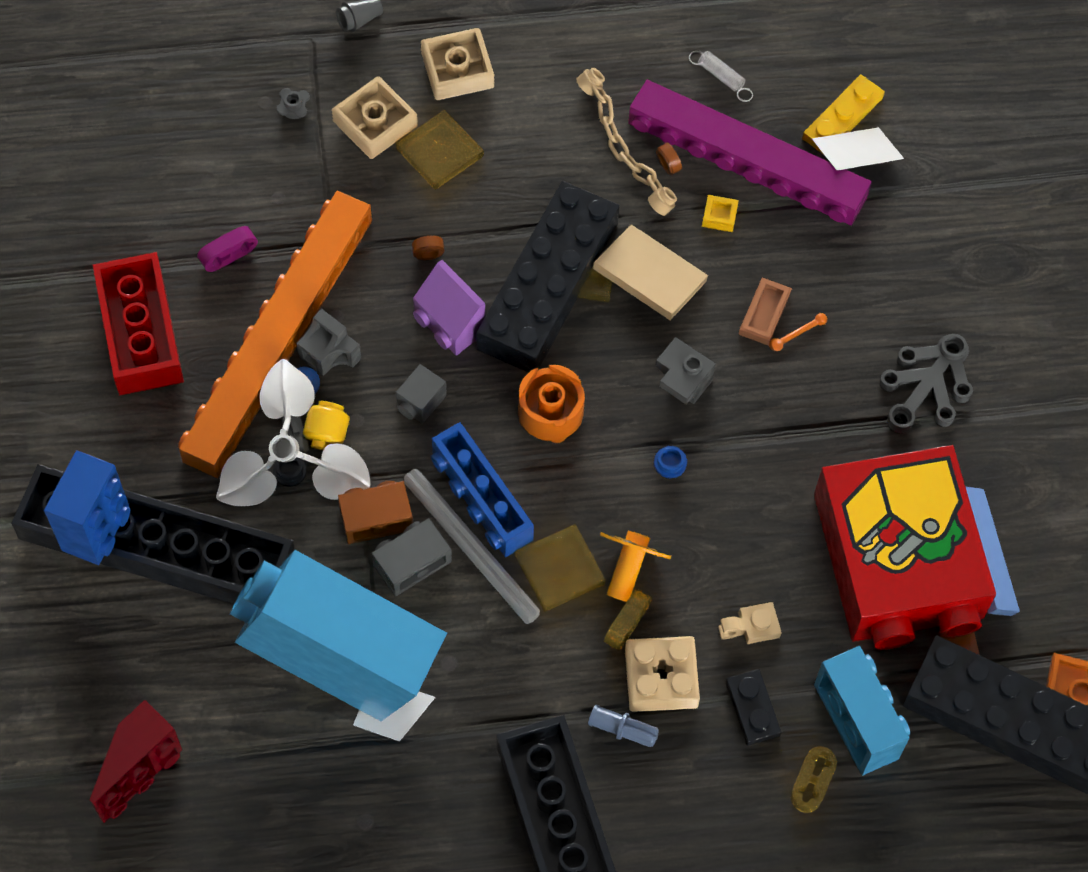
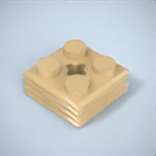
M479 28L421 40V54L436 100L494 88V72Z
M375 77L332 108L333 122L370 159L375 158L418 126L417 113L381 77Z
M694 637L628 639L626 641L625 658L630 711L698 708L700 694ZM658 669H665V672H668L666 679H660V675L657 673Z

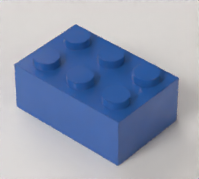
M78 450L74 453L44 509L61 551L96 565L100 564L104 556H108L111 553L115 544L114 536L119 526L123 527L126 524L131 511L115 465Z

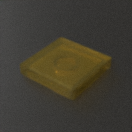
M445 110L396 143V149L435 190L484 156V150Z
M576 524L515 551V557L544 612L599 588L606 583Z

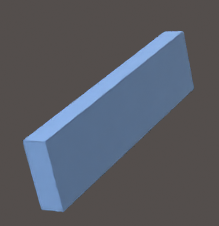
M966 487L996 590V596L987 612L988 614L1013 616L1020 612L985 491L980 488Z

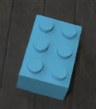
M858 646L823 661L814 686L858 770L863 776L899 760L910 738L908 736L910 735V729L902 715L898 716L892 706L893 697L886 685L881 686L876 676L877 669L872 657L869 654L865 655L861 647Z

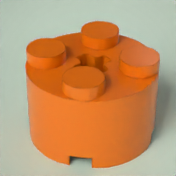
M549 365V368L531 370L523 378L519 387L518 415L520 424L529 434L541 440L560 443L579 428L584 416L585 393L579 377L572 370L564 366Z

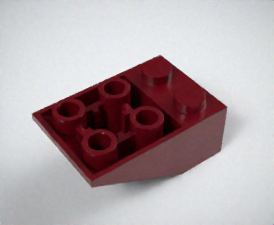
M146 700L139 704L118 724L91 794L90 802L103 823L109 818L115 819L126 809L127 802L136 793L141 794L152 785L153 777L163 768H170L177 762L180 752L183 750L175 729Z

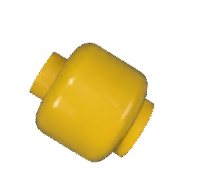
M321 400L318 405H313L309 409L303 435L312 441V448L322 451L329 444H343L350 417L344 412V406Z

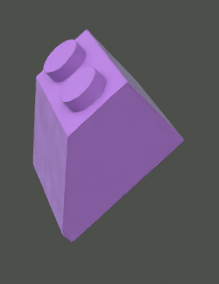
M441 260L436 264L413 297V315L423 328L428 327L434 333L437 343L443 349L449 348L457 356L477 340V331L485 318V303Z

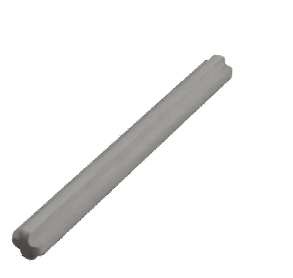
M413 469L404 477L405 485L524 623L530 624L540 615L539 608L418 469Z

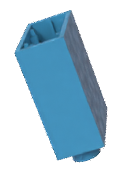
M294 550L279 568L264 560L254 577L248 579L230 611V615L245 622L235 641L236 644L381 722L417 696L447 635V632L297 550Z

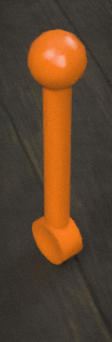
M819 313L815 316L814 320L781 339L773 338L769 342L770 349L780 351L788 341L817 325H825L827 323V316Z

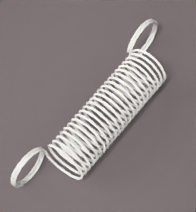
M700 51L690 53V55L695 52L701 53L704 60L709 58V63L712 61L714 66L718 65L719 72L723 69L724 75L727 73L730 80L733 78L735 83L738 81L740 84L743 79L745 83V79L712 53H707L709 54L707 56ZM689 55V61L692 64L703 66L733 91H736L734 89L738 85L735 87L733 82L729 83L728 79L723 78V73L720 75L718 70L715 72L713 67L710 69L708 64L703 63L704 60L700 61V63L698 61V64L693 63ZM741 86V88L738 90V92L741 91V90H744V89H745V90H748V91H750L751 94H752V97H751V99H752V98H753V93H752V91H751L750 89H748V88H742V86ZM737 92V97H738L739 100H741V101H743V102H748V101L751 100V99H749V100H742V99H740L739 96H738V92Z

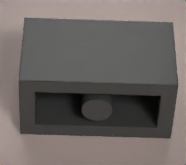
M428 518L421 523L419 521L412 523L404 530L402 535L394 540L387 539L377 545L375 551L372 552L373 566L396 597L451 563L452 553L447 542Z

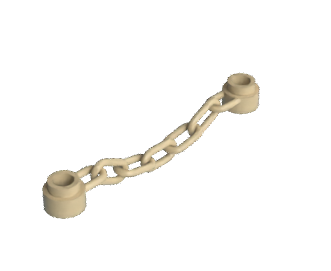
M596 68L586 69L577 77V83L586 94L590 96L596 95L598 98L599 119L604 125L609 138V148L618 161H624L636 180L651 186L654 192L648 197V201L658 214L665 216L675 207L676 195L668 187H662L657 179L656 172L643 163H637L629 155V149L618 134L613 122L612 99L603 89L605 78ZM602 103L608 104L609 116L603 115ZM619 142L624 151L618 154L613 143ZM642 169L652 175H648L646 180L637 175V173H641Z

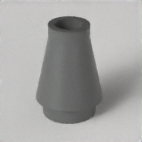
M380 0L344 2L341 7L336 9V17L340 27L344 31L350 30L352 32L383 14V6Z

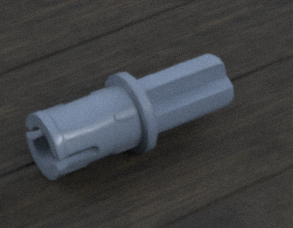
M597 704L594 706L588 721L589 726L617 735L616 739L619 740L624 737L642 745L653 747L658 738L659 729L657 727L632 719L629 713L622 715L600 707Z

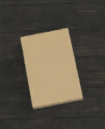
M632 224L594 262L593 266L594 270L669 320L683 308L706 283L708 278L707 274Z

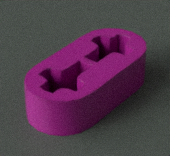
M241 226L203 246L199 250L197 258L206 271L213 272L250 253L257 246L258 240L248 226Z

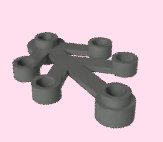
M948 334L943 336L938 344L934 346L919 348L905 346L900 349L897 362L902 368H912L918 360H937L932 367L904 371L889 369L882 373L879 382L880 387L887 392L895 391L902 384L920 382L904 404H897L890 409L887 424L891 430L897 433L908 432L915 421V411L931 390H933L937 406L934 416L936 423L942 427L950 426L953 423L956 411L950 405L943 377L946 369L950 366L955 382L952 397L956 402H968L973 393V387L967 380L963 365L969 354V346L962 336ZM947 349H955L957 354L950 353ZM908 354L913 359L910 361L905 360L902 355ZM885 378H893L895 383L889 384L885 381ZM957 389H964L968 394L961 395ZM946 412L951 418L944 419L940 416V413ZM901 418L906 424H898L895 422V419Z

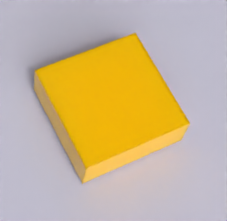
M708 195L702 227L733 232L739 200Z

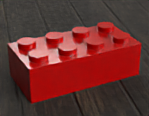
M157 252L93 264L112 372L119 396L183 383L184 378Z

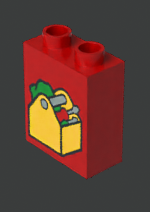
M950 445L822 467L814 497L852 642L873 638L875 648L887 650L912 642L915 639L914 631L940 627L941 635L946 638L961 637L979 630L982 627L981 619H984L996 596V590L954 446Z

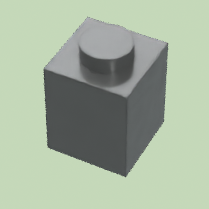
M419 364L396 391V402L399 412L410 420L414 418L423 424L447 396L446 381Z

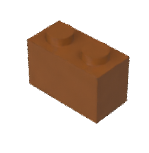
M385 481L378 484L377 487L364 490L362 488H353L347 490L344 494L338 495L348 545L403 533L413 523L404 481Z

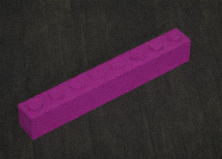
M648 79L630 106L628 124L638 131L648 132L659 137L665 143L668 142L670 145H676L687 150L697 158H704L715 163L723 170L733 171L745 177L751 183H759L772 189L780 196H787L800 202L808 209L818 210L836 222H844L852 226L868 197L872 181L846 169L836 170L830 162Z

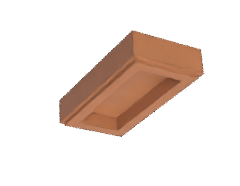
M762 277L740 327L739 335L769 346L792 288Z

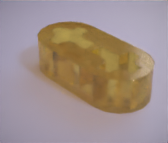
M636 589L609 628L604 638V643L618 651L621 650L646 613L652 597Z
M814 747L808 752L791 793V801L794 807L801 812L809 813L817 810L826 794L837 765L835 754L827 747ZM823 757L826 759L825 765L827 767L822 768L818 777L812 774L815 768L813 761ZM810 782L815 785L812 796L817 798V800L811 798L809 802H804L802 800L803 794L798 791L804 792Z

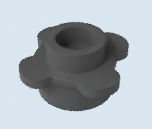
M289 88L280 91L281 101L277 105L278 114L289 119H298L307 114L306 102L310 99L307 91L301 90L297 92L291 91Z

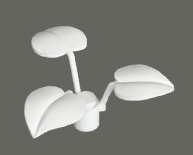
M279 360L266 375L261 386L259 399L261 408L267 417L271 419L285 418L280 435L275 436L270 441V456L266 464H264L261 456L255 452L240 451L232 455L222 469L216 498L223 503L233 506H252L266 501L277 487L276 477L268 469L272 467L276 460L291 462L296 457L318 465L312 475L313 484L316 490L328 499L338 500V495L344 494L349 489L362 488L364 490L370 488L371 479L366 463L351 447L338 443L329 444L324 448L320 460L300 452L297 440L288 436L287 432L291 422V415L299 417L306 414L314 403L315 391L311 381L305 374L287 360Z

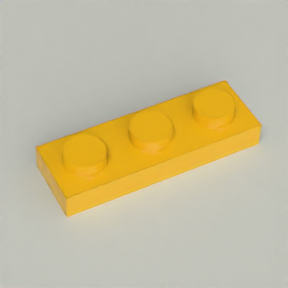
M860 74L803 132L802 139L822 153L812 138L851 132L883 99L885 91Z

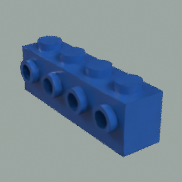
M461 422L433 437V454L430 457L435 468L440 473L444 471L450 479L448 483L452 492L457 498L463 497L468 504V514L474 523H481L487 531L485 537L494 550L499 549L506 558L532 542L534 538V524Z

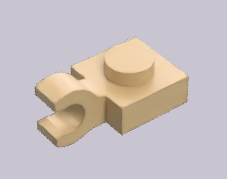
M773 602L740 608L738 612L739 618H723L720 620L721 625L718 626L721 640L744 635L747 644L777 639L782 634Z

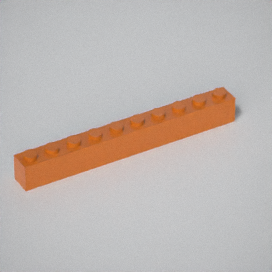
M336 191L331 200L325 201L320 212V219L316 225L312 224L306 233V242L301 250L297 249L293 253L287 273L279 276L275 284L273 296L270 300L267 299L263 302L257 322L254 326L250 325L246 330L240 350L232 353L224 376L217 378L214 382L210 399L197 410L195 423L191 430L185 431L181 436L178 448L183 463L218 479L224 464L232 456L261 407L259 399L260 390L266 375L279 360L285 359L289 361L297 347V342L304 336L313 321V317L319 311L372 222L371 205L340 191Z

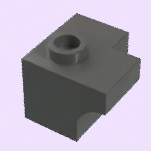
M323 309L313 317L309 330L297 342L299 358L322 376L334 366L348 365L353 368L361 360L360 344L348 336L347 329L343 324Z
M675 337L656 360V367L665 374L660 380L659 387L684 404H687L689 401L694 404L713 381L716 363Z

